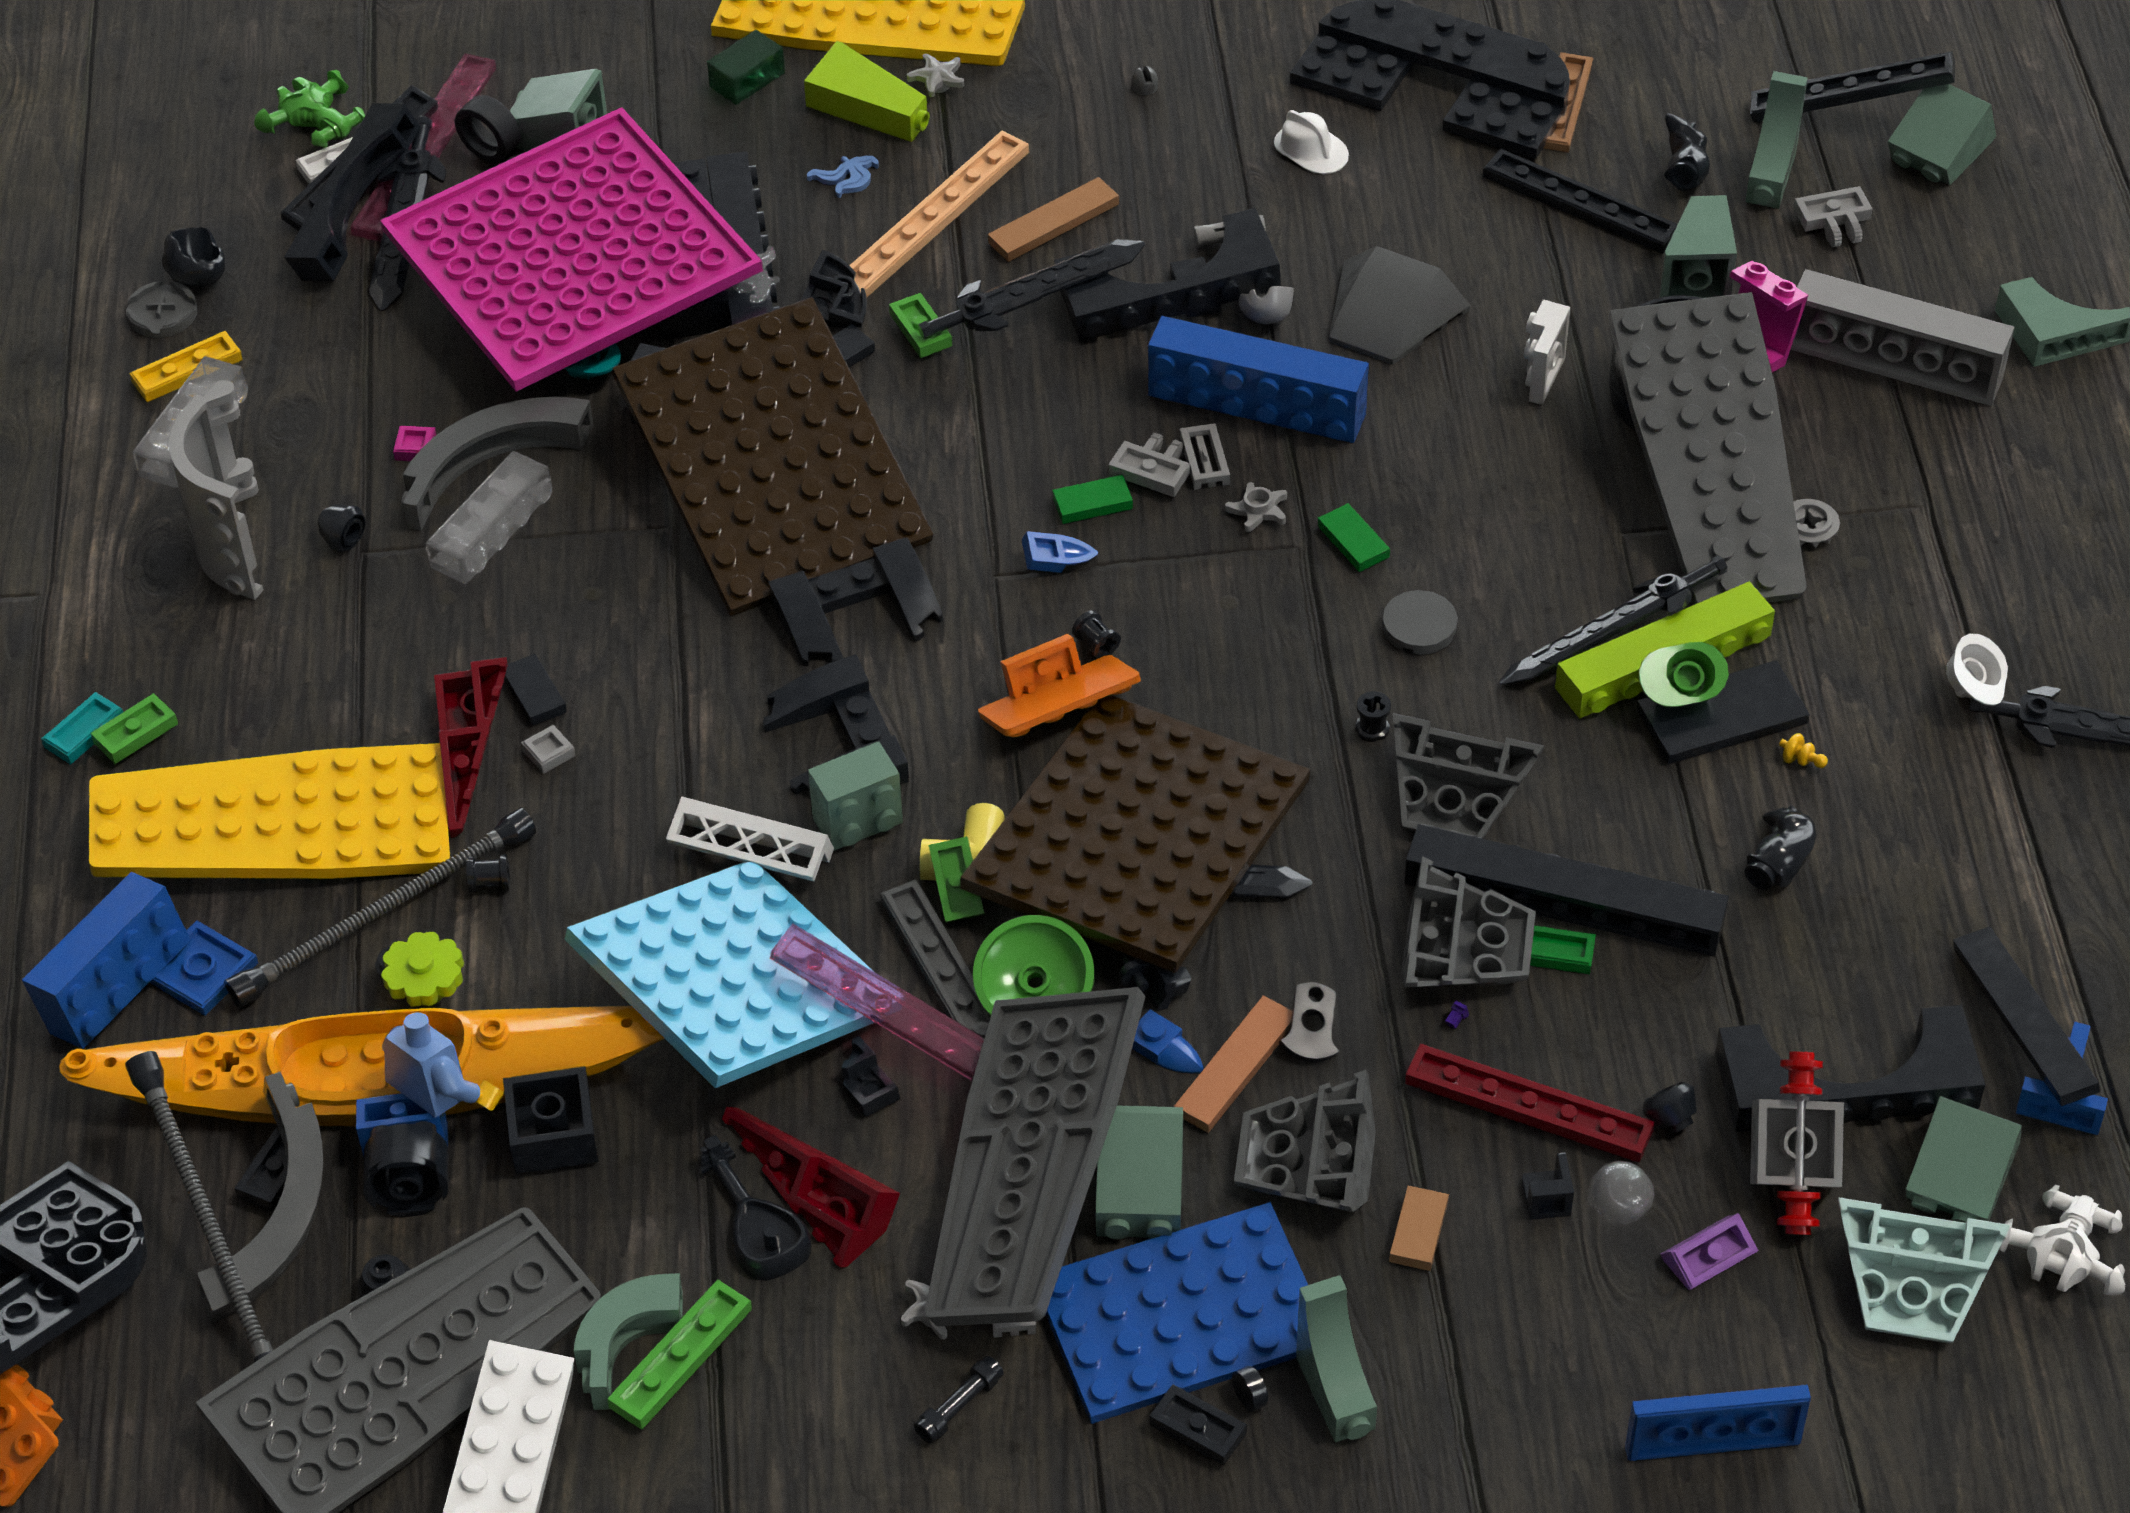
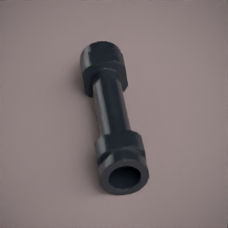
M985 1356L982 1360H978L970 1368V1377L936 1410L929 1407L919 1416L920 1419L914 1423V1429L917 1434L927 1443H933L936 1439H940L948 1431L947 1422L982 1389L990 1391L998 1383V1380L1004 1375L999 1363L990 1356Z

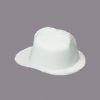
M1290 110L1287 113L1283 129L1278 132L1274 140V145L1278 152L1302 168L1317 174L1335 173L1347 164L1349 153L1346 145L1328 131L1326 123L1321 116L1311 112L1298 113L1294 110Z
M1968 634L1962 637L1946 668L1948 681L1955 690L1956 695L1960 698L1972 697L1984 705L1991 706L1997 705L2002 701L2008 672L2005 656L1999 647L1987 637L1980 634Z

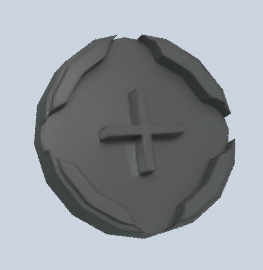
M162 281L142 286L127 301L126 315L128 323L135 332L145 337H171L183 332L193 323L197 316V303L192 291L185 285L170 281L171 285H162Z
M1408 591L1392 598L1384 609L1382 628L1386 639L1394 647L1402 651L1404 647L1412 650V654L1424 655L1436 653L1452 642L1457 630L1458 616L1454 606L1445 597L1430 591Z

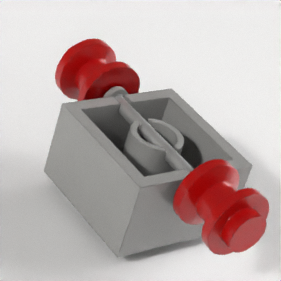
M1793 1051L1789 1052V1059L1780 1060V1067L1789 1071L1788 1084L1780 1087V1094L1797 1095L1792 1096V1100H1752L1750 1184L1790 1186V1190H1795L1777 1191V1198L1786 1202V1215L1777 1218V1225H1785V1234L1811 1235V1227H1820V1220L1811 1216L1812 1203L1820 1199V1193L1803 1192V1190H1808V1187H1842L1844 1102L1809 1101V1097L1805 1096L1822 1095V1088L1814 1085V1072L1823 1068V1061L1814 1060V1052Z

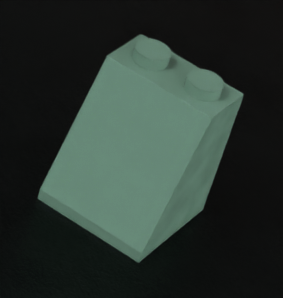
M590 69L531 78L525 89L518 93L516 102L510 109L511 114L519 125L521 134L519 144L515 149L529 151L606 115L607 109L602 71Z
M1950 84L1923 89L1888 140L1892 160L1901 167H1912L1921 171L1922 175L1930 181H1941L1951 185L1995 139L1996 130L1992 106L1990 103Z
M1727 195L1691 196L1665 250L1659 298L1668 296L1709 298L1731 295L1733 279L1729 276L1731 271L1735 269L1737 250Z
M1940 1096L1907 1184L1906 1198L1912 1200L1911 1205L1924 1212L1935 1214L1936 1210L1939 1209L1953 1215V1221L1966 1223L1967 1218L1989 1221L2018 1150L2022 1125Z
M1116 1107L1097 1162L1096 1236L1109 1237L1111 1239H1123L1126 1237L1153 1239L1163 1235L1171 1236L1172 1232L1181 1230L1183 1107Z

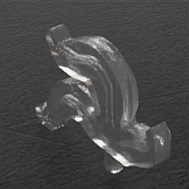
M771 246L767 247L765 253L757 255L762 260L763 271L731 286L732 289L739 293H748L755 290V295L750 296V302L752 303L764 302L771 291V284L780 282L778 276L769 277L768 272L764 269L776 258L775 250Z

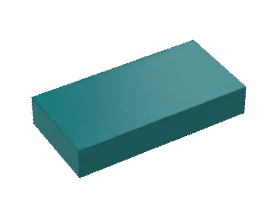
M95 692L41 738L43 747L67 763L72 764L94 745L91 732L123 713V709Z

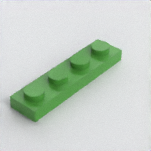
M717 1279L607 1398L609 1408L642 1430L752 1310L751 1300Z

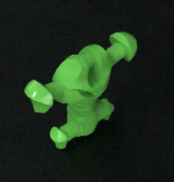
M331 70L327 72L328 81L322 86L302 77H297L292 80L294 93L283 86L277 88L276 92L279 99L278 111L268 114L266 109H261L255 116L254 125L257 130L263 133L274 134V127L285 122H289L293 126L318 127L320 131L315 130L310 135L312 144L326 148L328 146L327 142L332 139H345L353 127L361 124L365 114L360 107H354L353 112L347 116L342 115L336 109L330 108L333 102V94H345L349 88L341 77L340 71Z

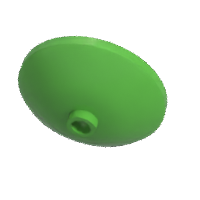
M1021 916L1001 924L985 938L974 960L973 983L979 1002L991 1016L996 1000L1091 992L1094 984V964L1086 942L1068 924L1048 916ZM1038 977L1043 980V983L1037 988L1030 987L1028 982L1032 978Z

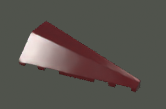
M507 657L470 662L471 670L434 675L448 827L451 838L461 834L465 826L508 667Z
M726 1107L722 1118L724 1123L732 1125L743 1139L742 1146L747 1152H752L763 1164L761 1170L793 1211L802 1214L814 1229L812 1235L817 1241L826 1244L835 1256L833 1261L836 1265L848 1267L887 1231L900 1196L899 1192L737 1107Z

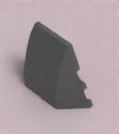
M1376 246L1344 260L1329 342L1394 365L1421 346L1426 336L1435 330L1442 331L1445 329L1448 321L1456 315L1460 314L1463 316L1469 312L1471 305L1441 268Z
M1393 713L1402 829L1416 832L1418 824L1429 827H1439L1468 836H1478L1484 839L1544 750V745L1507 737L1505 743L1433 728L1428 720Z
M1422 856L1408 917L1401 971V981L1404 988L1438 985H1500L1527 980L1530 971L1536 911L1493 890L1483 892L1465 883L1466 877L1455 873L1453 877L1432 867L1433 861Z
M1367 1070L1355 1073L1354 1080L1331 1087L1330 1082L1319 1086L1317 1093L1296 1100L1293 1096H1289L1244 1112L1234 1177L1236 1186L1259 1193L1293 1198L1354 1212L1366 1203L1369 1197L1376 1134Z

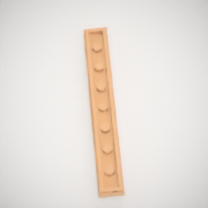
M1001 131L849 265L856 272L854 281L859 287L860 292L861 288H864L866 298L871 295L1029 153V144L1004 131Z

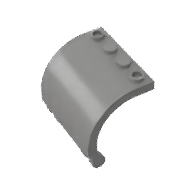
M221 380L216 382L204 396L196 394L178 415L170 431L169 452L194 549L201 568L211 580L231 593L241 594L256 600L263 591V587L253 580L252 571L257 566L245 514L237 512L235 503L255 496L259 489L257 480L253 477L254 468L252 461L244 457L238 459L235 457L227 423L239 418L240 409L238 402L234 400L236 397L234 384L228 380Z

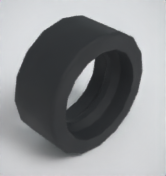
M477 95L456 113L454 119L455 128L461 141L472 153L483 160L498 162L505 158L519 144L521 134L515 117L507 107L490 96ZM481 121L488 126V128L493 132L494 136L486 130V128L482 125Z

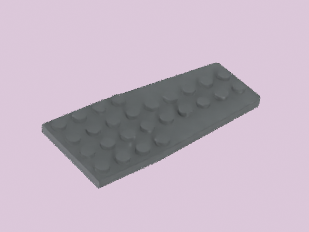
M1752 292L1610 310L1608 320L1630 414L1683 575L1685 576L1709 563L1712 558L1718 555L1724 559L1728 566L1726 573L1720 576L1716 575L1690 589L1693 605L1749 581L1768 603L1801 598L1807 585L1777 392Z
M1139 987L995 1001L966 1102L927 1298L925 1314L934 1325L954 1326L1039 1321L1045 1316L1119 1101L1145 1000V995Z
M523 1207L304 1329L195 1402L196 1410L277 1513H338L409 1464L470 1413L489 1340L545 1352L582 1322L587 1312L600 1299L601 1294L529 1208Z

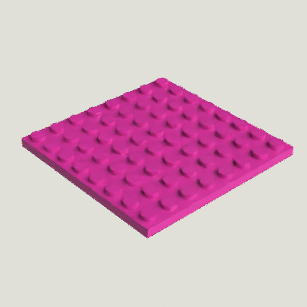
M622 107L380 220L382 231L516 392L763 271L762 260Z

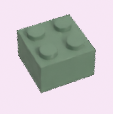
M879 741L808 769L813 820L821 833L828 835L834 847L833 851L845 846L854 845L864 838L882 831H888L896 825L903 823L900 775Z

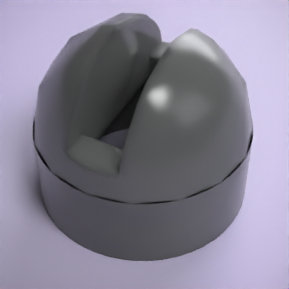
M1150 66L1135 69L1131 78L1132 90L1139 95H1150L1156 92L1158 89L1156 71Z

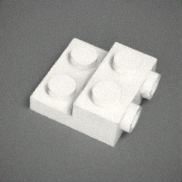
M1543 300L1537 313L1531 312L1528 318L1526 333L1531 335L1526 343L1523 357L1528 359L1525 385L1530 386L1529 402L1543 405L1565 360L1571 308L1569 306Z

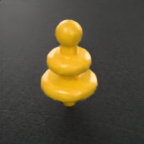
M1800 733L1794 734L1788 741L1784 739L1780 741L1779 746L1784 748L1783 760L1788 764L1797 759L1798 764L1801 766H1806L1812 762L1817 768H1824L1828 763V759L1824 754L1817 755L1815 753V746L1812 743L1804 744V736Z

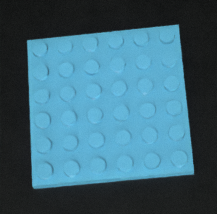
M753 862L740 863L567 927L564 939L715 1088L901 1012L904 1002L902 997L764 868Z

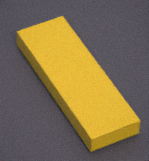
M223 331L129 374L132 383L146 402H150L243 360L240 349L227 332Z

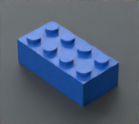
M130 872L22 979V982L48 1032L84 1049L191 940L166 887Z

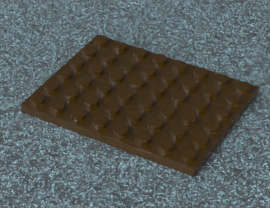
M813 297L613 367L612 375L730 616L770 602L769 581L800 571H804L807 579L814 578L872 559L874 547L905 537L908 538L913 548L933 540L934 534Z
M1105 696L1098 699V702L1088 710L960 877V889L1026 915H1042L1058 919L1071 926L1084 938L1176 973L1309 782L1311 769L1116 696Z

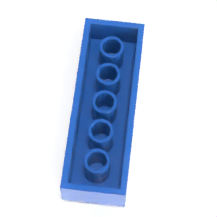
M1161 316L1148 344V396L1350 443L1355 442L1365 418L1369 363L1165 316Z

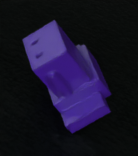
M1457 1000L1452 1005V1011L1445 1020L1446 1024L1453 1029L1457 1028L1462 1018L1465 1019L1469 1016L1467 1006Z

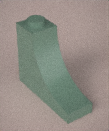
M1773 71L1762 129L1748 180L1745 200L1747 203L1780 208L1796 156L1808 77Z
M2033 277L2000 285L1995 312L2004 324L2014 326L2013 338L2033 367L2130 342V307L2100 310L2073 305L2047 292Z
M1340 1275L1299 1288L1296 1359L1334 1442L1347 1438L1351 1440L1359 1439L1370 1431L1375 1430L1377 1405L1367 1384L1355 1347L1348 1314L1347 1288Z

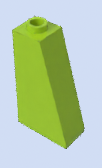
M836 41L804 80L807 107L910 142L914 140L920 131H924L928 125L930 114L927 111L925 95L842 42Z

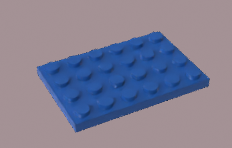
M1271 1202L1172 1232L1171 1236H1159L1062 1266L1045 1315L1090 1423L1093 1424L1160 1402L1172 1384L1189 1393L1232 1379L1233 1372L1246 1366L1260 1370L1296 1358L1299 1288L1307 1286L1308 1283Z

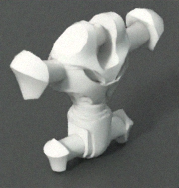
M2055 1185L2050 1190L2044 1192L2042 1199L2049 1209L2053 1206L2065 1211L2060 1217V1223L2035 1227L2031 1233L2012 1228L2013 1219L2005 1222V1224L2011 1226L1999 1250L2005 1252L2008 1244L2027 1249L2032 1279L2040 1281L2044 1270L2047 1269L2061 1275L2057 1289L2062 1292L2081 1282L2088 1275L2105 1284L2103 1292L2105 1295L2116 1296L2121 1295L2125 1291L2123 1278L2125 1269L2123 1265L2119 1264L2113 1270L2098 1261L2100 1254L2087 1237L2092 1232L2093 1223L2108 1229L2110 1234L2121 1231L2123 1224L2122 1214L2119 1210L2115 1214L2099 1208V1204L2093 1202L2094 1199L2087 1195H2076L2073 1197L2058 1191L2060 1186Z

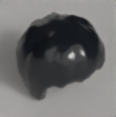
M203 227L178 229L171 231L166 236L162 265L174 281L189 288L194 286L205 287L222 277L225 271V255L222 248L218 247L209 229Z

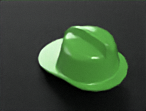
M1689 642L1655 650L1649 653L1642 661L1639 669V681L1645 695L1654 703L1664 707H1679L1707 701L1722 691L1729 676L1728 664L1723 654L1713 645L1704 642Z

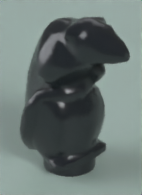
M1667 113L1665 115V123L1670 135L1669 143L1672 158L1668 162V169L1665 171L1664 176L1678 190L1687 191L1702 184L1709 174L1710 160L1706 153L1707 137L1701 130L1695 129L1696 123H1689L1686 119Z
M1790 805L1788 808L1783 807L1766 812L1762 816L1763 820L1771 826L1772 834L1761 840L1755 855L1749 854L1747 856V867L1744 870L1746 879L1758 889L1768 890L1775 885L1781 888L1789 886L1794 876L1799 872L1811 854L1816 840L1815 824L1811 817L1798 812L1793 805Z

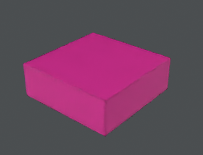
M400 426L393 450L395 460L411 461L436 436L435 427Z

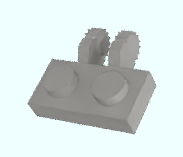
M1860 186L1795 198L1793 208L1805 232L1821 228L1825 229L1826 239L1831 247L1840 246L1842 243V234L1840 228H1838V225L1845 224L1846 234L1850 238L1851 243L1861 242L1862 229L1859 221L1869 220L1872 215V207Z
M1153 433L1144 447L1124 441L1108 465L1109 475H1123L1126 481L1175 497L1190 474V463L1179 460L1184 445L1178 440H1173L1164 454L1159 453L1163 443V436Z

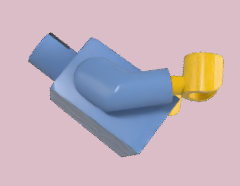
M419 1012L409 1014L405 1017L402 1026L394 1027L387 1034L382 1044L385 1058V1081L435 1118L461 1101L471 1104L477 1103L492 1111L503 1097V1091L485 1080L479 1086L476 1083L463 1079L454 1044L450 1039L429 1025V1019L426 1014Z

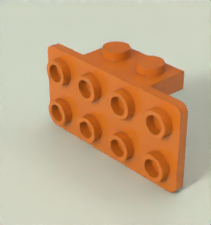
M1065 634L1000 661L1009 696L979 708L978 712L982 720L1003 735L1019 737L1027 734L1031 727L1043 722H1056L1062 719L1065 713L1074 709L1092 707L1098 702V699L1105 696L1125 693L1131 689L1132 685L1140 682L1141 678L1138 671L1112 655L1103 656L1081 666L1074 638L1069 634Z
M18 1364L0 1375V1506L11 1507L15 1504L57 1449L59 1441L54 1431L63 1421L52 1408L53 1400L29 1383L27 1380L29 1374Z

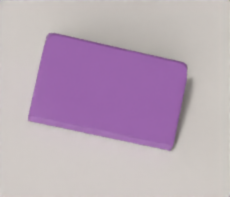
M1737 1213L1715 1222L1662 1252L1660 1255L1684 1286L1691 1290L1759 1250L1742 1218Z

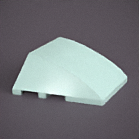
M1839 1197L1838 1203L1865 1330L1952 1344L2011 1225L1967 1218L1966 1223L1907 1214L1881 1209V1204Z

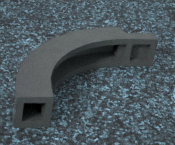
M538 397L515 400L480 410L444 429L416 454L403 473L406 491L402 496L401 510L405 512L407 527L422 531L434 505L445 489L465 471L484 460L505 452L531 447L548 446L582 450L594 426L590 400L570 397Z
M281 1071L264 1078L263 1093L278 1126L284 1145L287 1169L284 1189L276 1209L263 1229L248 1245L232 1256V1261L235 1262L234 1266L237 1267L236 1271L239 1272L243 1286L249 1296L248 1300L251 1303L265 1293L285 1273L298 1255L314 1221L321 1189L323 1171L322 1139L312 1102L300 1106L294 1085L292 1083H285ZM217 1265L198 1272L196 1280L197 1290L211 1324L231 1316L237 1311L232 1303L233 1300L230 1299L231 1295L228 1294L224 1284L225 1281H223V1276H221V1271L218 1270L219 1266Z

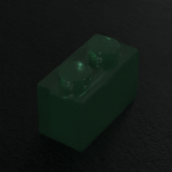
M754 30L707 61L709 87L735 105H738L785 74L783 47L758 30Z

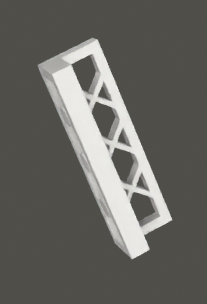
M682 796L666 837L667 842L670 844L742 863L753 862L762 868L810 881H815L821 861L830 862L834 850L827 834ZM683 823L705 830L691 838L679 835ZM719 833L741 839V841L729 847L718 845L714 835ZM710 838L712 843L705 842L704 840ZM757 843L778 850L762 857L755 855L750 845ZM747 847L749 853L740 850ZM795 853L810 857L808 868L792 865L787 854ZM782 857H783L784 860H785V862L777 861L778 859H780V858H782Z

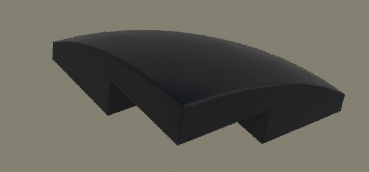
M822 249L809 275V284L800 301L813 297L827 326L846 328L853 324L855 327L860 328L865 320L866 293L864 288H861L860 292L859 287L854 281L856 272L841 258Z

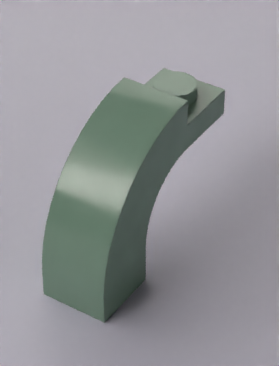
M680 1273L649 1275L630 1280L609 1291L587 1312L577 1331L574 1355L578 1373H582L583 1393L591 1394L594 1410L610 1409L607 1398L612 1394L613 1366L621 1350L639 1337L668 1333L683 1317V1290Z

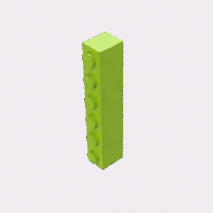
M1750 581L1683 609L1672 616L1662 618L1559 662L1557 665L1555 689L1579 719L1591 713L1601 712L1608 706L1624 699H1631L1643 691L1639 681V669L1642 661L1649 653L1660 648L1689 642H1704L1713 645L1724 657H1728L1739 649L1753 643H1760L1771 636L1775 610Z

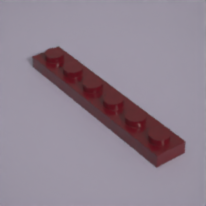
M1421 1043L1406 1073L1405 1084L1639 1163L1654 1129V1121Z

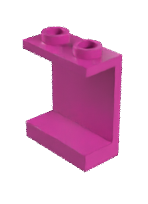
M1752 260L1732 270L1729 277L1741 284L1738 294L1752 292L1771 371L1774 372L1786 364L1808 294L1796 288L1794 283L1783 280L1770 272L1765 265Z

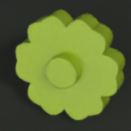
M435 932L412 933L407 942H394L389 951L383 955L385 969L381 975L384 987L389 990L393 999L406 997L407 1003L410 1006L434 1005L443 997L452 996L456 988L463 982L461 968L464 965L462 952L456 947V943L452 939L440 941L438 934Z

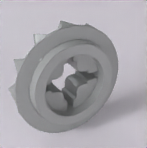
M1814 499L1793 501L1800 546L1807 542L1816 548L1820 542L1829 544L1832 537L1838 535L1840 519L1837 512L1831 506ZM1805 517H1807L1811 525L1815 526L1814 529L1809 528L1807 524H1803Z

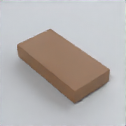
M1413 1186L1407 1187L1390 1251L1389 1262L1431 1271L1448 1205L1449 1194Z

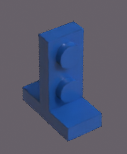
M2074 1022L2068 1039L2083 1059L2091 1026ZM2025 1076L2016 1113L2098 1135L2108 1098L2091 1095L2061 1106L2044 1081Z

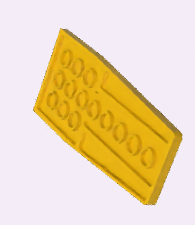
M722 0L711 24L712 36L807 50L829 51L835 42L839 41L859 54L923 60V54H929L938 61L948 62L952 61L955 57H959L961 63L1000 66L1004 64L1025 8V0Z
M440 743L303 751L98 775L92 777L89 782V864L91 874L95 877H126L130 872H133L143 877L333 879L420 874L433 869L434 866L437 867L438 864L450 858Z

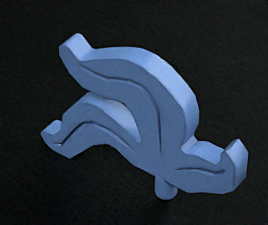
M843 156L841 157L842 164L836 170L812 169L807 173V180H818L822 184L836 185V197L841 198L844 193H854L866 189L871 181V174L867 169L870 167L878 169L879 161L874 156L854 157L850 160ZM849 174V175H850V178L844 180V178L846 177V175Z

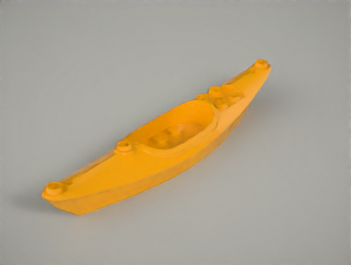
M632 1006L467 1011L420 1008L319 1016L293 1021L284 1025L217 1033L205 1032L200 1035L119 1044L87 1050L74 1049L61 1060L59 1068L60 1073L72 1083L147 1104L145 1096L132 1084L125 1063L137 1054L155 1051L164 1069V1088L168 1096L167 1103L172 1110L239 1121L276 1124L263 1093L264 1078L281 1071L285 1083H292L294 1085L300 1106L312 1102L319 1126H356L357 1099L401 1093L385 1081V1058L382 1044L387 1034L394 1027L402 1026L405 1017L411 1013L419 1012L426 1014L429 1019V1025L452 1041L457 1052L464 1080L476 1083L479 1086L485 1080L503 1092V1078L583 1066L586 1067L588 1077L620 1064L648 1046L665 1038ZM505 1094L503 1095L499 1103L505 1102ZM461 1101L445 1111V1114L451 1115L483 1108V1106L477 1103L471 1104Z

